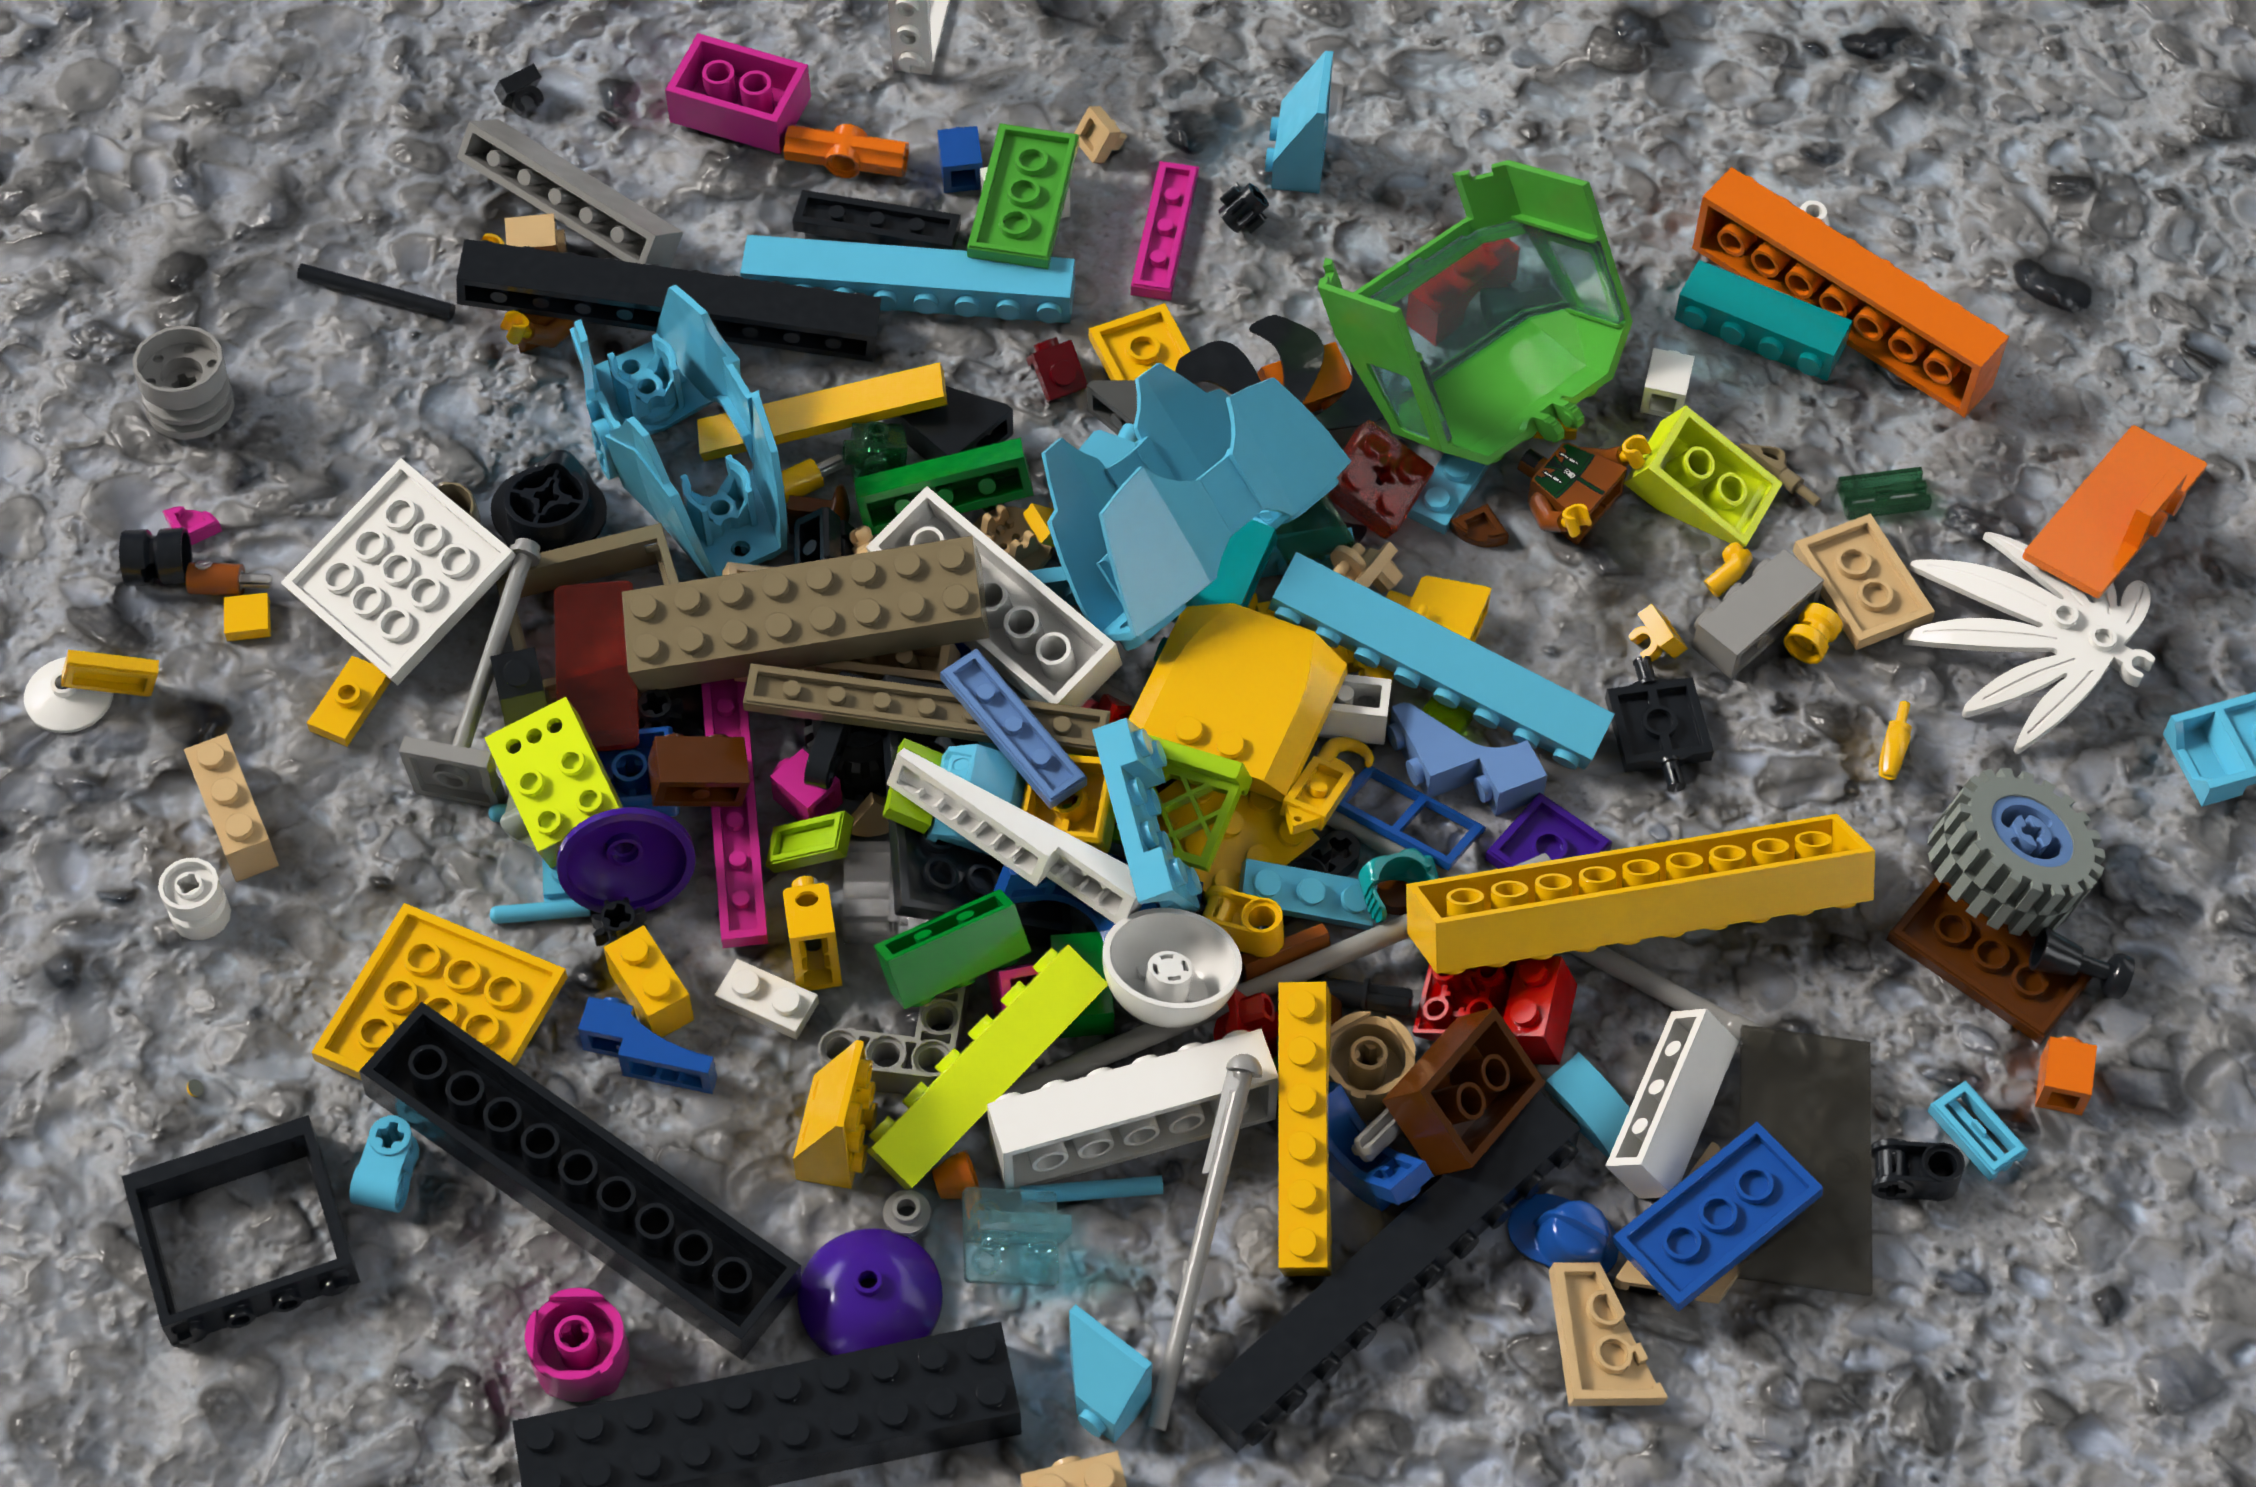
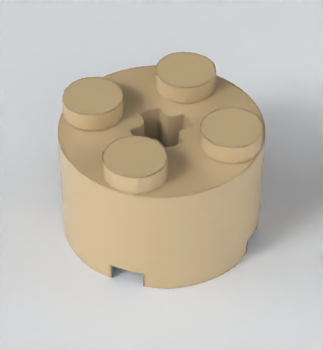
M1368 1011L1348 1014L1331 1026L1329 1081L1341 1084L1363 1122L1374 1120L1387 1108L1382 1100L1415 1065L1416 1047L1411 1034L1397 1019L1387 1015L1386 1018L1373 1016Z

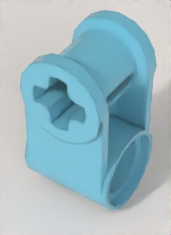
M388 1115L377 1120L371 1127L360 1163L357 1165L351 1180L349 1198L352 1204L399 1213L403 1209L409 1192L410 1180L420 1152L418 1142L413 1137L411 1127L403 1118L397 1115Z

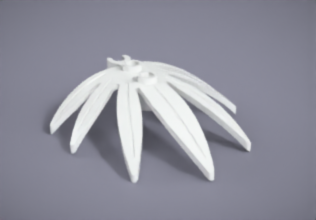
M1985 532L1983 536L1984 541L2003 553L2050 592L2008 572L1968 562L1933 559L1914 560L1910 563L1909 571L2033 625L1994 618L1946 620L1907 631L1904 634L1902 644L1972 651L2054 653V656L2036 659L2003 673L1977 692L1964 706L1962 717L1969 718L2016 702L2064 678L2040 700L2027 719L2014 747V753L2020 754L2045 736L2075 710L2110 667L2119 671L2120 677L2128 685L2133 687L2139 686L2144 674L2133 666H2139L2149 672L2154 664L2155 657L2142 649L2132 650L2125 646V644L2133 637L2143 623L2150 606L2151 596L2147 584L2136 580L2126 587L2119 606L2117 605L2114 583L2109 586L2100 598L2091 596L2094 602L2092 603L2084 592L2024 560L2022 556L2028 545L2000 534Z

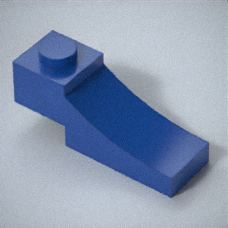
M588 997L578 1027L583 1050L618 1057L623 1076L713 1094L717 1073L712 1056L682 1048L656 1035L637 1020L634 1006L629 1005L622 999L616 997H605L604 999Z

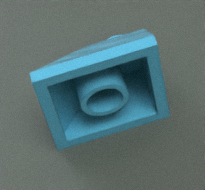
M1075 1304L1069 1311V1330L1078 1421L1092 1435L1100 1437L1103 1434L1115 1443L1151 1401L1152 1362Z

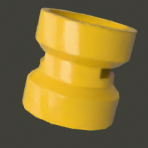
M1809 603L1798 617L1799 624H1795L1789 629L1783 642L1788 652L1796 659L1808 664H1818L1828 652V643L1836 640L1842 631L1843 623L1838 614L1831 608L1819 603Z

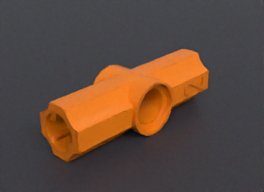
M852 124L838 125L834 131L791 125L788 126L783 152L784 160L826 166L830 173L841 178L856 177L860 171L903 177L908 167L909 142L870 137L863 129Z

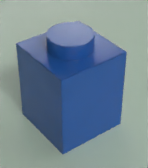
M955 127L937 130L939 162L944 193L981 190L980 168H983L978 127Z

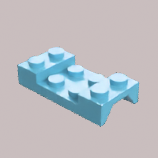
M2256 692L2171 715L2163 736L2201 807L2242 796L2247 786L2256 784Z
M1127 718L1093 729V736L1138 903L1159 902L1160 908H1174L1190 912L1201 910L1197 895L1202 893V887L1197 872L1193 867L1189 868V866L1184 864L1179 857L1173 856L1170 839L1164 830H1160L1156 816L1162 813L1159 798L1151 787L1166 782L1162 767L1167 766V759L1159 740H1153L1148 736L1144 728L1140 729Z

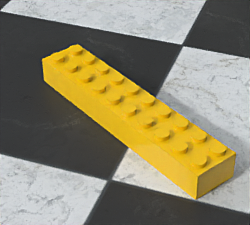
M1831 814L1406 884L1407 934L1436 974L1456 975L1469 968L1481 966L1503 967L1511 961L1528 958L1545 960L1558 953L1570 951L1591 952L1600 946L1611 944L1633 945L1639 943L1642 939L1659 936L1674 938L1694 930H1722L1730 924L1748 921L1764 923L1772 917L1789 914L1805 916L1813 913L1814 910L1831 907L1846 909L1854 907L1860 902L1874 900L1875 850L1838 814Z

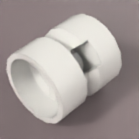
M200 858L181 859L165 869L159 879L158 890L174 929L181 936L190 940H205L216 936L224 930L230 920L231 908L216 869L209 862Z

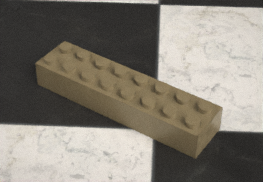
M973 536L622 591L628 674L640 693H645L648 690H664L746 677L749 674L751 663L797 669L990 638L981 557Z

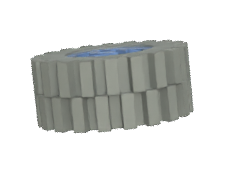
M2001 768L1996 775L1992 769L1984 770L1978 777L1974 775L1968 780L1932 827L1933 831L1928 836L1927 845L1933 848L1928 853L1931 864L1940 865L1934 873L1939 883L1949 882L1952 886L1947 894L1955 902L1961 898L1969 904L1965 911L1976 918L1980 913L1988 917L1987 925L1997 930L2003 923L2007 924L2009 934L2021 936L2028 929L2031 936H2038L2044 927L2054 931L2061 923H2064L2095 886L2105 868L2101 866V863L2105 860V850L2096 847L2102 840L2098 830L2087 829L2086 826L2090 823L2091 819L2085 811L2076 813L2071 808L2075 801L2069 795L2065 794L2061 799L2053 793L2055 785L2044 780L2041 785L2034 783V774L2022 771L2016 778L2011 768Z

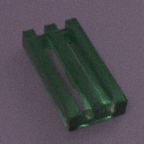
M1913 467L1838 477L1836 487L1846 519H1857L1870 513L1875 517L1929 510L1932 499L1930 494L1926 493L1928 488L1926 480L1922 481V468ZM1907 494H1915V495H1916V496H1910V497H1902V498L1891 499V496H1899V495H1907ZM1874 499L1871 502L1852 504V501Z

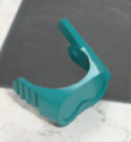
M1408 848L1399 853L1373 858L1362 867L1358 874L1359 884L1368 907V912L1371 914L1372 920H1375L1377 923L1386 920L1387 911L1375 889L1376 885L1388 880L1415 883L1439 879L1433 857L1431 855H1423L1416 848Z

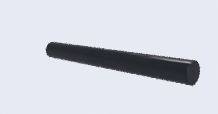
M303 263L300 264L297 271L298 279L449 320L455 314V304Z

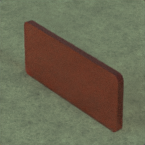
M626 580L562 585L554 591L557 701L567 697L579 714L596 751L632 749L638 746L640 742L638 688L628 674L622 591L634 590L632 583Z

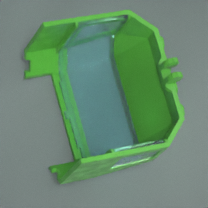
M1511 160L1494 163L1491 167L1492 172L1473 177L1470 170L1452 173L1467 217L1355 292L1343 289L1333 260L1326 257L1323 264L1326 274L1325 277L1320 278L1318 283V290L1335 337L1389 424L1391 432L1438 451L1487 466L1500 461L1505 456V453L1521 442L1533 438L1537 431L1545 440L1552 441L1553 443L1559 442L1565 437V430L1557 419L1564 426L1572 427L1573 429L1585 423V416L1576 404L1584 398L1596 394L1601 386L1614 378L1633 322L1590 182Z

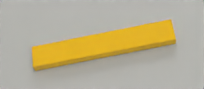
M940 362L765 403L763 407L777 445L948 404L944 370ZM726 413L697 419L699 454L704 462L730 454L735 455L747 452L742 438Z

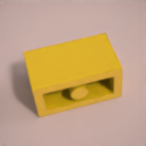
M644 925L603 947L610 975L628 1003L634 1006L637 1017L646 1028L663 1038L694 1021L688 991Z

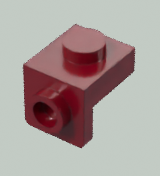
M1057 337L1034 345L1036 352L1027 357L1026 361L1028 366H1034L1047 403L1087 388L1088 383L1072 340L1059 344Z

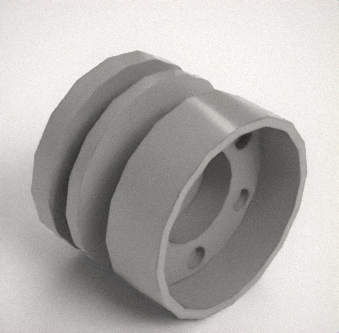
M183 325L169 327L149 335L137 347L132 359L134 375L139 391L142 394V402L145 407L147 420L157 432L169 438L183 440L201 438L219 430L230 419L235 407L233 390L226 371V363L221 345L212 334L197 327Z

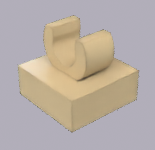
M1089 106L1074 134L1079 135V147L1092 163H1105L1111 151L1120 150L1127 138V135L1122 133L1116 122L1109 117L1101 106Z

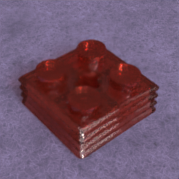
M1367 420L1355 430L1343 449L1352 462L1337 476L1339 480L1338 485L1327 493L1325 497L1383 539H1387L1399 530L1435 468L1373 421ZM1377 475L1381 479L1382 485H1378L1375 482Z

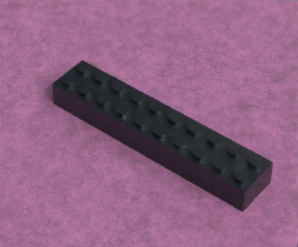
M423 1002L413 1010L359 1071L366 1096L393 1115L406 1120L414 1130L741 1360L746 1357L801 1286V1265Z
M1001 1322L512 1421L521 1487H768L1022 1434L1021 1412Z

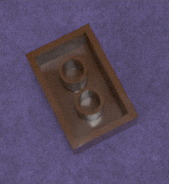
M1493 1007L1457 1017L1382 1101L1421 1159L1426 1161L1432 1174L1438 1176L1472 1168L1546 1082L1497 1009Z

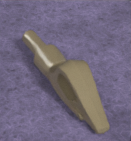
M1744 443L1738 446L1783 483L1782 486L1791 494L1798 493L1814 507L1820 504L1822 499L1803 484L1804 479L1787 468V458L1782 449Z

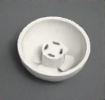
M1152 908L1132 913L1127 918L1124 917L1110 929L1103 944V971L1109 989L1115 999L1134 1017L1159 1027L1180 1028L1191 1026L1214 1015L1227 1003L1234 993L1242 971L1241 954L1232 937L1222 927L1208 918L1181 909Z

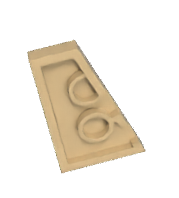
M1553 1263L1549 1269V1277L1568 1405H1663L1668 1396L1662 1384H1656L1646 1364L1648 1357L1641 1343L1636 1344L1623 1318L1626 1313L1601 1263Z

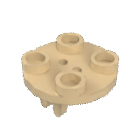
M1001 503L995 509L981 515L973 524L999 547L1006 548L1004 551L1028 571L1042 569L1052 557L1053 547L1041 544L1024 518L1023 513L1026 509L1014 506L1005 507Z

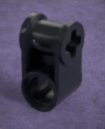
M1896 1138L1877 1140L1870 1146L1871 1157L1875 1159V1179L1871 1182V1193L1876 1197L1888 1200L1920 1199L1937 1202L1946 1201L1952 1198L1958 1190L1965 1167L1964 1156L1958 1148L1943 1142H1912ZM1931 1168H1942L1950 1176H1937L1931 1171Z

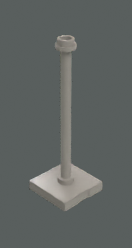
M518 538L510 546L516 557L513 560L453 744L408 736L403 737L399 753L415 793L487 807L503 803L505 791L501 779L496 772V764L492 753L473 749L471 745L494 678L490 656L502 653L529 568L537 566L541 560V547L531 539Z

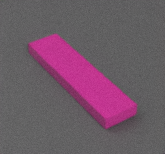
M1159 162L1131 282V295L1171 301L1198 183L1199 167Z

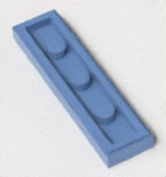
M977 648L940 672V680L1050 810L1087 785L1085 774Z

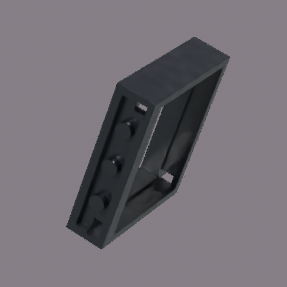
M309 1115L121 1176L161 1327L172 1346L179 1343H197L203 1340L209 1333L227 1327L241 1328L252 1323L256 1317L274 1311L288 1312L298 1308L304 1301L321 1295L335 1296L345 1292L351 1285L360 1283L319 1140ZM307 1157L337 1259L178 1312L150 1208Z

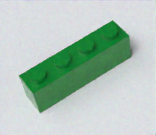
M1021 437L854 478L855 496L863 525L870 527L872 535L879 534L926 486L960 514L1034 496L1031 475Z

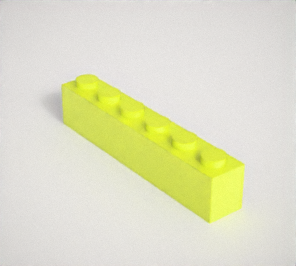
M1069 944L1058 953L1051 947L1032 967L1038 974L1026 986L1019 980L1000 999L1006 1007L994 1019L986 1014L967 1033L973 1041L961 1053L954 1047L934 1067L940 1075L928 1087L921 1081L901 1101L907 1109L895 1121L888 1115L868 1135L874 1143L866 1151L905 1190L912 1189L987 1111V1104L995 1102L997 1098L1002 1096L1108 986L1107 982Z

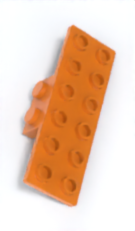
M2132 425L2028 545L2022 558L2037 566L2040 570L2069 583L2078 590L2095 598H2100L2151 536L2156 538L2159 535L2169 514L2174 516L2186 497V493L2204 473L2207 463L2163 439Z

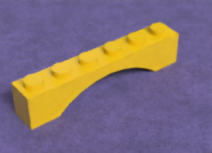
M1278 982V1268L1284 1276L1332 1275V1223L1328 1152L1331 993L1326 982Z

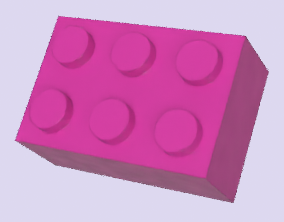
M699 33L696 34L665 89L671 123L781 154L784 148L788 126H796L811 98L807 64Z

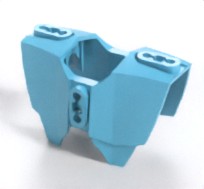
M673 285L668 288L656 334L652 335V341L617 356L611 352L607 354L608 360L596 365L593 364L588 337L582 320L575 321L574 327L569 330L584 372L586 406L592 421L590 428L595 453L607 479L611 480L619 476L623 488L655 520L662 524L665 530L707 578L723 576L722 571L727 562L758 565L766 560H772L786 551L787 512L779 454L760 399L759 390L753 393L749 391L741 378L740 359L721 337L708 312L677 285ZM713 402H717L723 407L742 438L752 461L753 469L748 472L745 466L734 459L731 454L725 456L728 476L720 486L717 494L711 497L702 496L691 491L688 476L683 474L680 476L684 498L683 504L678 491L669 480L650 435L665 431ZM739 546L740 552L746 555L736 556L734 548Z
M1157 363L1135 378L1137 411L1133 429L1138 440L1134 443L1136 447L1125 457L1110 467H1105L1098 458L1083 453L1063 438H1058L1041 453L1054 507L1047 525L1074 598L1084 618L1112 641H1120L1126 651L1139 647L1185 610V603L1217 578L1221 557L1230 537L1251 519L1271 526L1275 530L1282 524L1296 519L1338 485L1339 480L1337 476L1352 462L1319 420L1274 377L1248 386L1229 396L1221 389L1205 392L1162 363Z

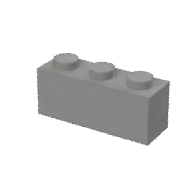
M1783 549L1772 560L1768 557L1757 565L1750 579L1744 584L1740 582L1734 584L1724 596L1721 604L1715 609L1709 607L1699 615L1694 623L1696 632L1692 648L1732 679L1794 625L1807 604L1818 602L1824 579L1786 549Z

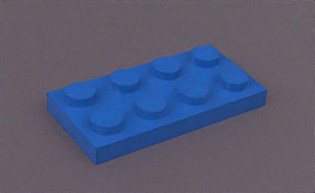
M1757 1121L1613 1236V1245L1679 1312L1823 1196L1824 1187Z

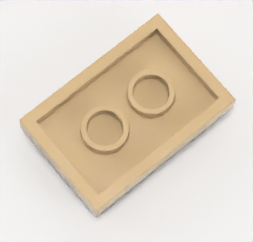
M1871 513L1795 541L1793 553L1798 560L1824 579L1820 595L1827 606L1841 618L1843 623L1842 629L1856 650L1933 620L1935 610Z

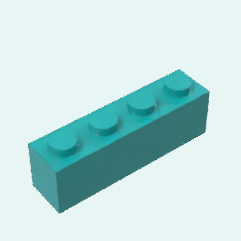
M1698 260L1679 294L1674 318L1675 321L1683 323L1691 329L1703 331L1723 339L1729 344L1738 345L1758 353L1766 359L1778 361L1798 369L1806 375L1815 376L1825 381H1828L1846 347L1853 322L1850 319L1701 260Z
M1251 519L1230 537L1221 557L1217 578L1185 603L1186 607L1235 603L1248 608L1277 543L1275 528ZM1179 615L1172 620L1173 623H1176ZM1166 637L1161 639L1154 656L1155 662H1157L1168 640Z

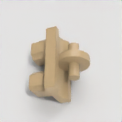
M1390 541L1386 542L1380 550L1373 548L1365 550V547L1360 543H1355L1352 548L1338 545L1330 554L1331 562L1335 567L1333 571L1367 588L1372 583L1380 593L1390 591L1403 577V574L1391 560L1398 550Z

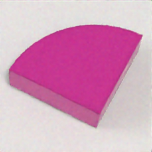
M184 506L172 507L162 511L170 528L185 527L188 530L191 546L222 532L219 521L207 511L185 510Z

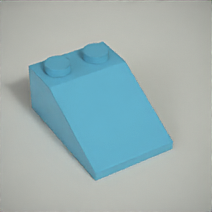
M1325 51L1282 100L1280 116L1271 118L1269 141H1276L1275 148L1267 147L1265 172H1272L1271 189L1317 194L1320 192L1328 133L1334 51Z

